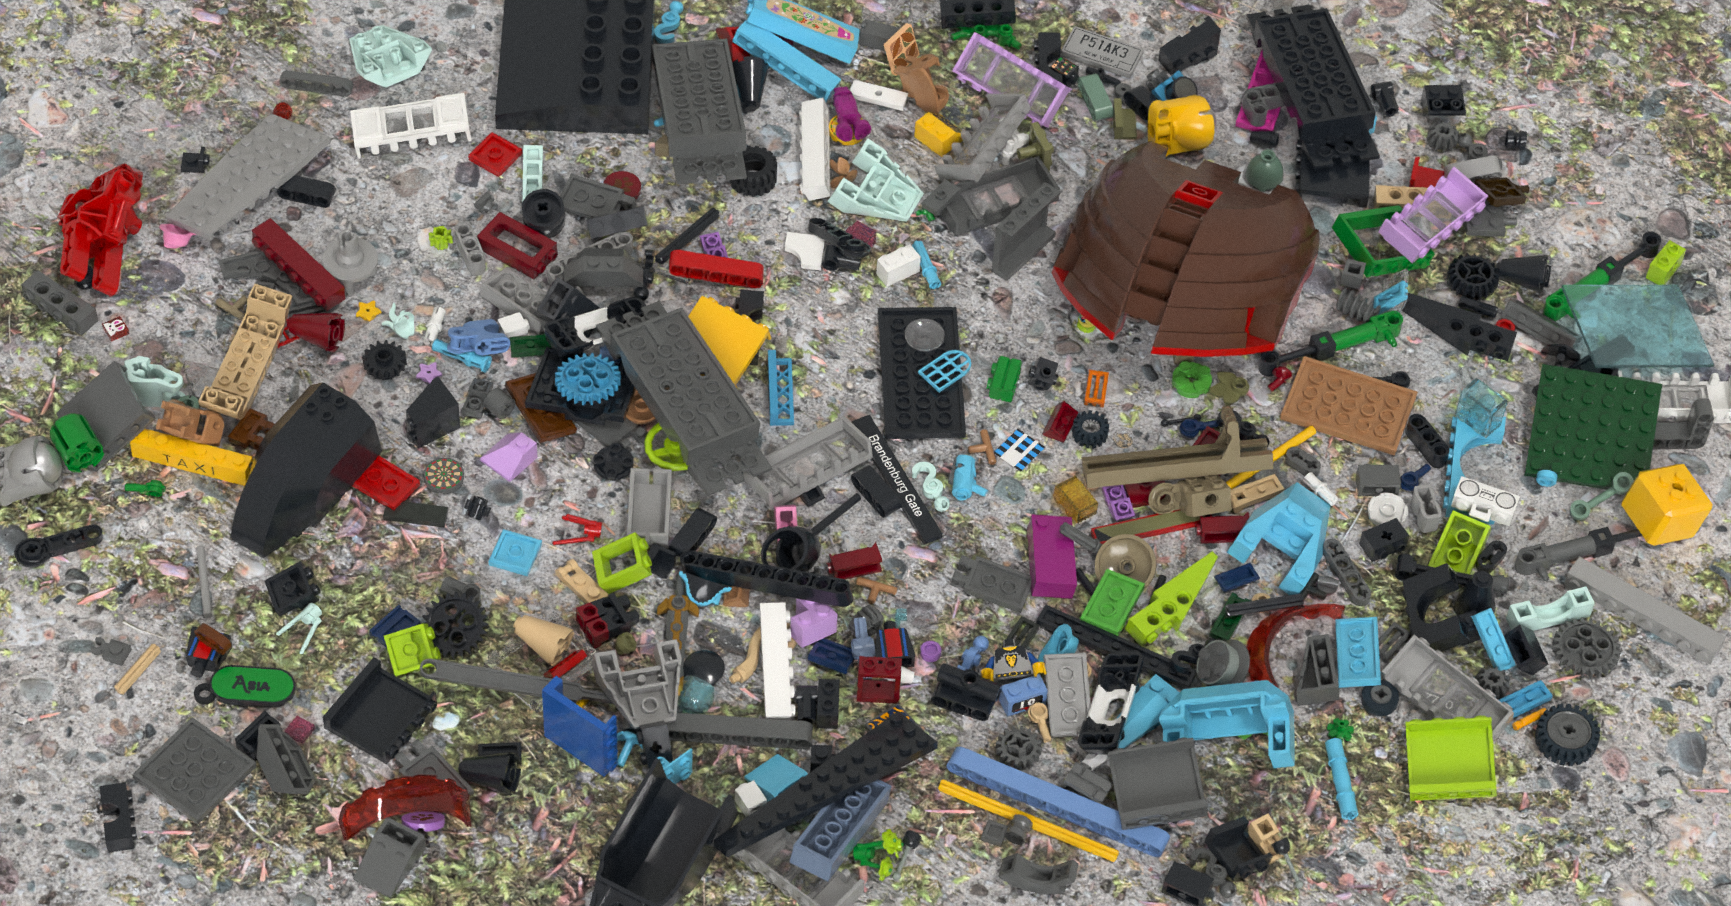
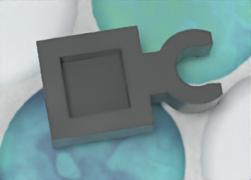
M96 637L95 639L96 644L101 646L90 647L92 654H102L103 660L123 666L132 650L129 644L114 639L106 643L101 637Z

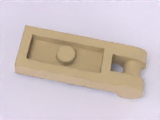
M1273 474L1232 489V510L1238 513L1246 507L1273 498L1283 492L1284 487L1277 476Z
M570 559L564 567L560 566L555 570L557 577L585 604L608 597L609 595L578 566L574 559ZM572 572L574 575L570 577L568 573Z

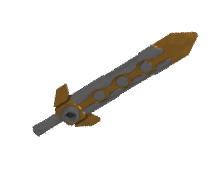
M677 573L675 577V595H671L669 599L665 598L657 607V615L667 613L666 641L677 639L682 658L678 688L679 695L683 691V665L687 639L688 612L693 616L699 617V608L689 600V597L684 595V581L679 576V573Z

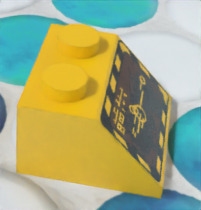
M928 112L915 122L914 137L940 157H943V155L952 150V143L963 142L961 137L962 130L940 114Z

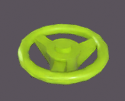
M659 423L654 425L648 431L644 441L645 453L651 462L661 469H670L672 471L688 470L678 442L670 441L667 437L664 441V447L653 451L652 441L654 436L662 430Z

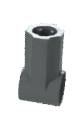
M450 576L446 577L442 582L440 593L444 595L449 593L451 597H454V593L457 591L459 597H461L465 592L467 599L474 596L475 602H481L480 588L476 584H465Z

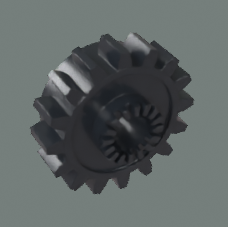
M387 340L384 341V344L377 341L376 346L370 344V350H364L365 355L362 356L364 370H367V374L372 375L374 379L391 380L396 376H400V372L405 370V365H407L406 352L402 350L401 345L396 346L395 341L391 344H388Z

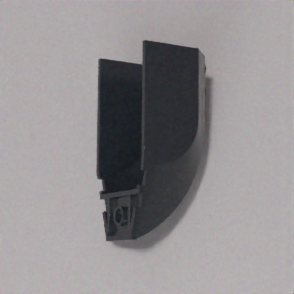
M323 382L313 384L305 390L263 438L255 454L236 508L231 531L232 540L262 558L266 557L285 545V542L290 538L301 535L302 531L309 526L314 527L381 454L382 448L375 422L355 400Z
M655 758L601 851L590 906H673L696 887L716 855L718 849L714 847V839L729 830L739 815L733 796L728 794L719 809L685 792L666 777L660 759Z

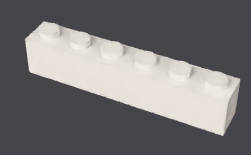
M824 98L802 102V110L799 111L802 125H799L802 139H800L802 154H800L802 164L800 175L803 183H800V189L802 194L806 195L808 201L831 196L829 108Z
M785 602L760 603L765 719L791 720V717H795V704H791V698H794V685H790V679H793V666H789V660H792V648H788V641H791V629H787L786 624L790 623V610H786Z

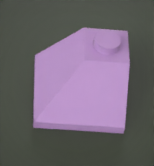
M522 432L510 433L505 435L480 458V461L511 482L538 458L537 443Z

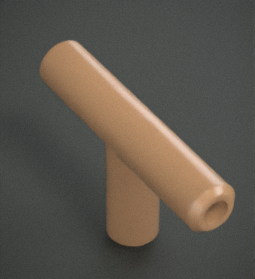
M983 429L980 431L983 444L969 446L968 452L969 454L986 452L989 464L994 465L997 461L988 431Z
M858 577L856 581L857 585L871 588L867 599L870 604L876 602L879 591L896 595L898 590L895 586Z

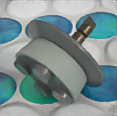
M1214 640L1199 651L1196 667L1197 675L1200 681L1207 686L1243 683L1246 677L1251 676L1248 673L1250 665L1248 649L1238 640H1227L1225 642Z

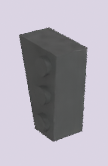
M1329 634L1308 637L1299 686L1297 688V705L1302 706L1339 700V686Z

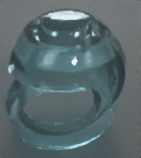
M687 675L683 679V683L687 688L679 693L680 704L689 714H703L712 707L715 689L707 681Z

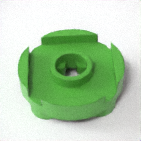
M1182 361L1173 372L1172 385L1177 389V393L1183 397L1198 398L1203 393L1207 394L1211 388L1212 376L1208 366ZM1188 378H1194L1195 380L1193 382H1189Z

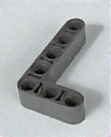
M1700 398L1694 401L1686 422L1657 423L1653 450L1698 449L1703 447L1714 421L1711 401L1707 398Z

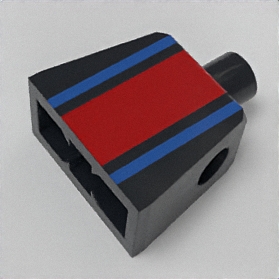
M894 621L885 622L883 624L884 629L878 630L876 634L875 657L902 658L901 666L905 668L914 667L915 652L907 629H896Z
M192 626L186 651L187 664L192 667L191 674L201 678L205 670L215 672L219 669L231 649L224 655L219 654L196 637L194 631L198 627ZM221 633L225 637H227L232 644L231 635Z

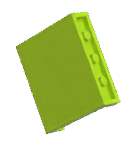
M1479 715L1474 718H1464L1459 716L1446 720L1443 718H1433L1427 721L1412 719L1409 722H1405L1410 801L1497 797L1491 717Z

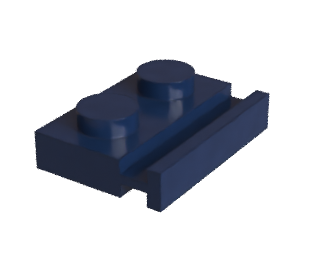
M398 604L369 630V634L387 648L384 639L385 635L420 625L421 621L407 610H403Z
M825 638L816 642L808 655L809 661L843 674L848 673L855 660L853 659L851 648Z

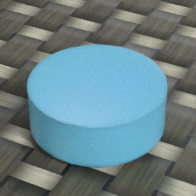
M1540 470L1537 473L1536 481L1542 486L1551 487L1557 483V474L1550 470Z

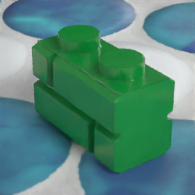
M1000 356L997 363L993 362L991 369L993 378H988L986 387L989 390L990 398L1001 399L1009 403L1012 402L1021 373V360Z

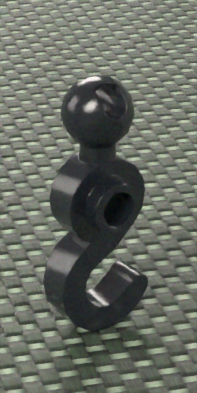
M645 249L644 252L646 261L645 266L642 267L643 287H637L634 290V296L642 301L648 298L649 291L647 287L653 283L654 272L652 270L655 252L650 249Z
M1233 410L1239 424L1240 440L1266 438L1268 446L1270 445V440L1266 435L1256 434L1255 426L1248 421H1242L1240 414ZM1219 413L1217 424L1219 427H1223V420Z
M1209 638L1204 645L1192 644L1188 651L1179 650L1174 652L1170 662L1172 669L1181 674H1188L1191 666L1180 661L1197 664L1199 651L1216 639Z

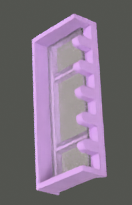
M976 32L972 35L952 70L957 74V79L964 83L968 80L972 83L971 87L979 92L983 89L987 94H1025L1031 110L1024 119L1028 116L1033 119L1031 123L1038 122L1040 127L1045 126L1049 128L1065 97L1072 90Z

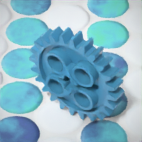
M583 353V357H579L576 354L574 360L568 358V363L562 362V367H558V372H555L557 391L561 392V397L567 396V401L574 399V404L578 403V401H582V405H585L586 401H589L590 405H593V401H597L600 404L602 398L608 400V395L614 396V391H618V386L621 385L619 367L615 366L614 361L609 362V357L602 359L601 354L597 357H594V353H591L590 357H587L585 353Z

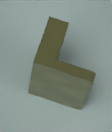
M1114 98V139L1136 140L1135 112L1132 109L1122 108L1121 98Z

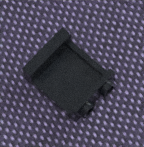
M1245 816L1211 828L1204 841L1233 881L1239 878L1245 879L1255 872L1261 873L1265 871L1273 857L1271 853L1263 855L1245 831L1249 824Z

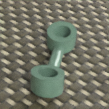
M1626 472L1618 473L1612 481V487L1588 502L1583 500L1574 501L1570 507L1571 517L1577 521L1586 520L1590 514V509L1614 494L1625 495L1634 482L1633 477Z

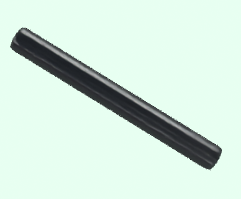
M711 208L656 254L655 262L663 265L669 259L670 253L673 250L683 248L719 217V210Z

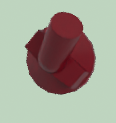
M1285 366L1274 368L1272 374L1276 380L1267 385V387L1273 392L1282 384H1286L1287 379L1292 377V372Z

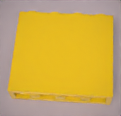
M701 296L688 316L735 386L764 341L771 339L767 326L762 323L756 324L752 322L750 317L735 313V310L729 306L723 307L719 305L718 301L712 297L706 298Z

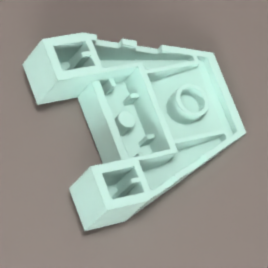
M867 138L852 161L854 165L867 172V175L859 187L843 178L832 193L828 203L843 213L907 222L924 193L908 175L905 176L899 170L900 166L889 159L888 153L882 147Z

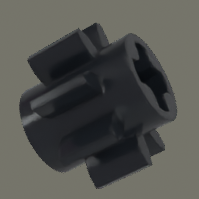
M475 495L473 500L467 499L464 506L468 511L467 516L477 520H481L485 516L488 517L491 507L487 505L488 500Z

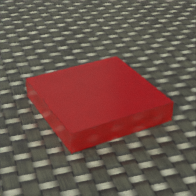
M491 132L468 155V159L500 177L522 155V149Z

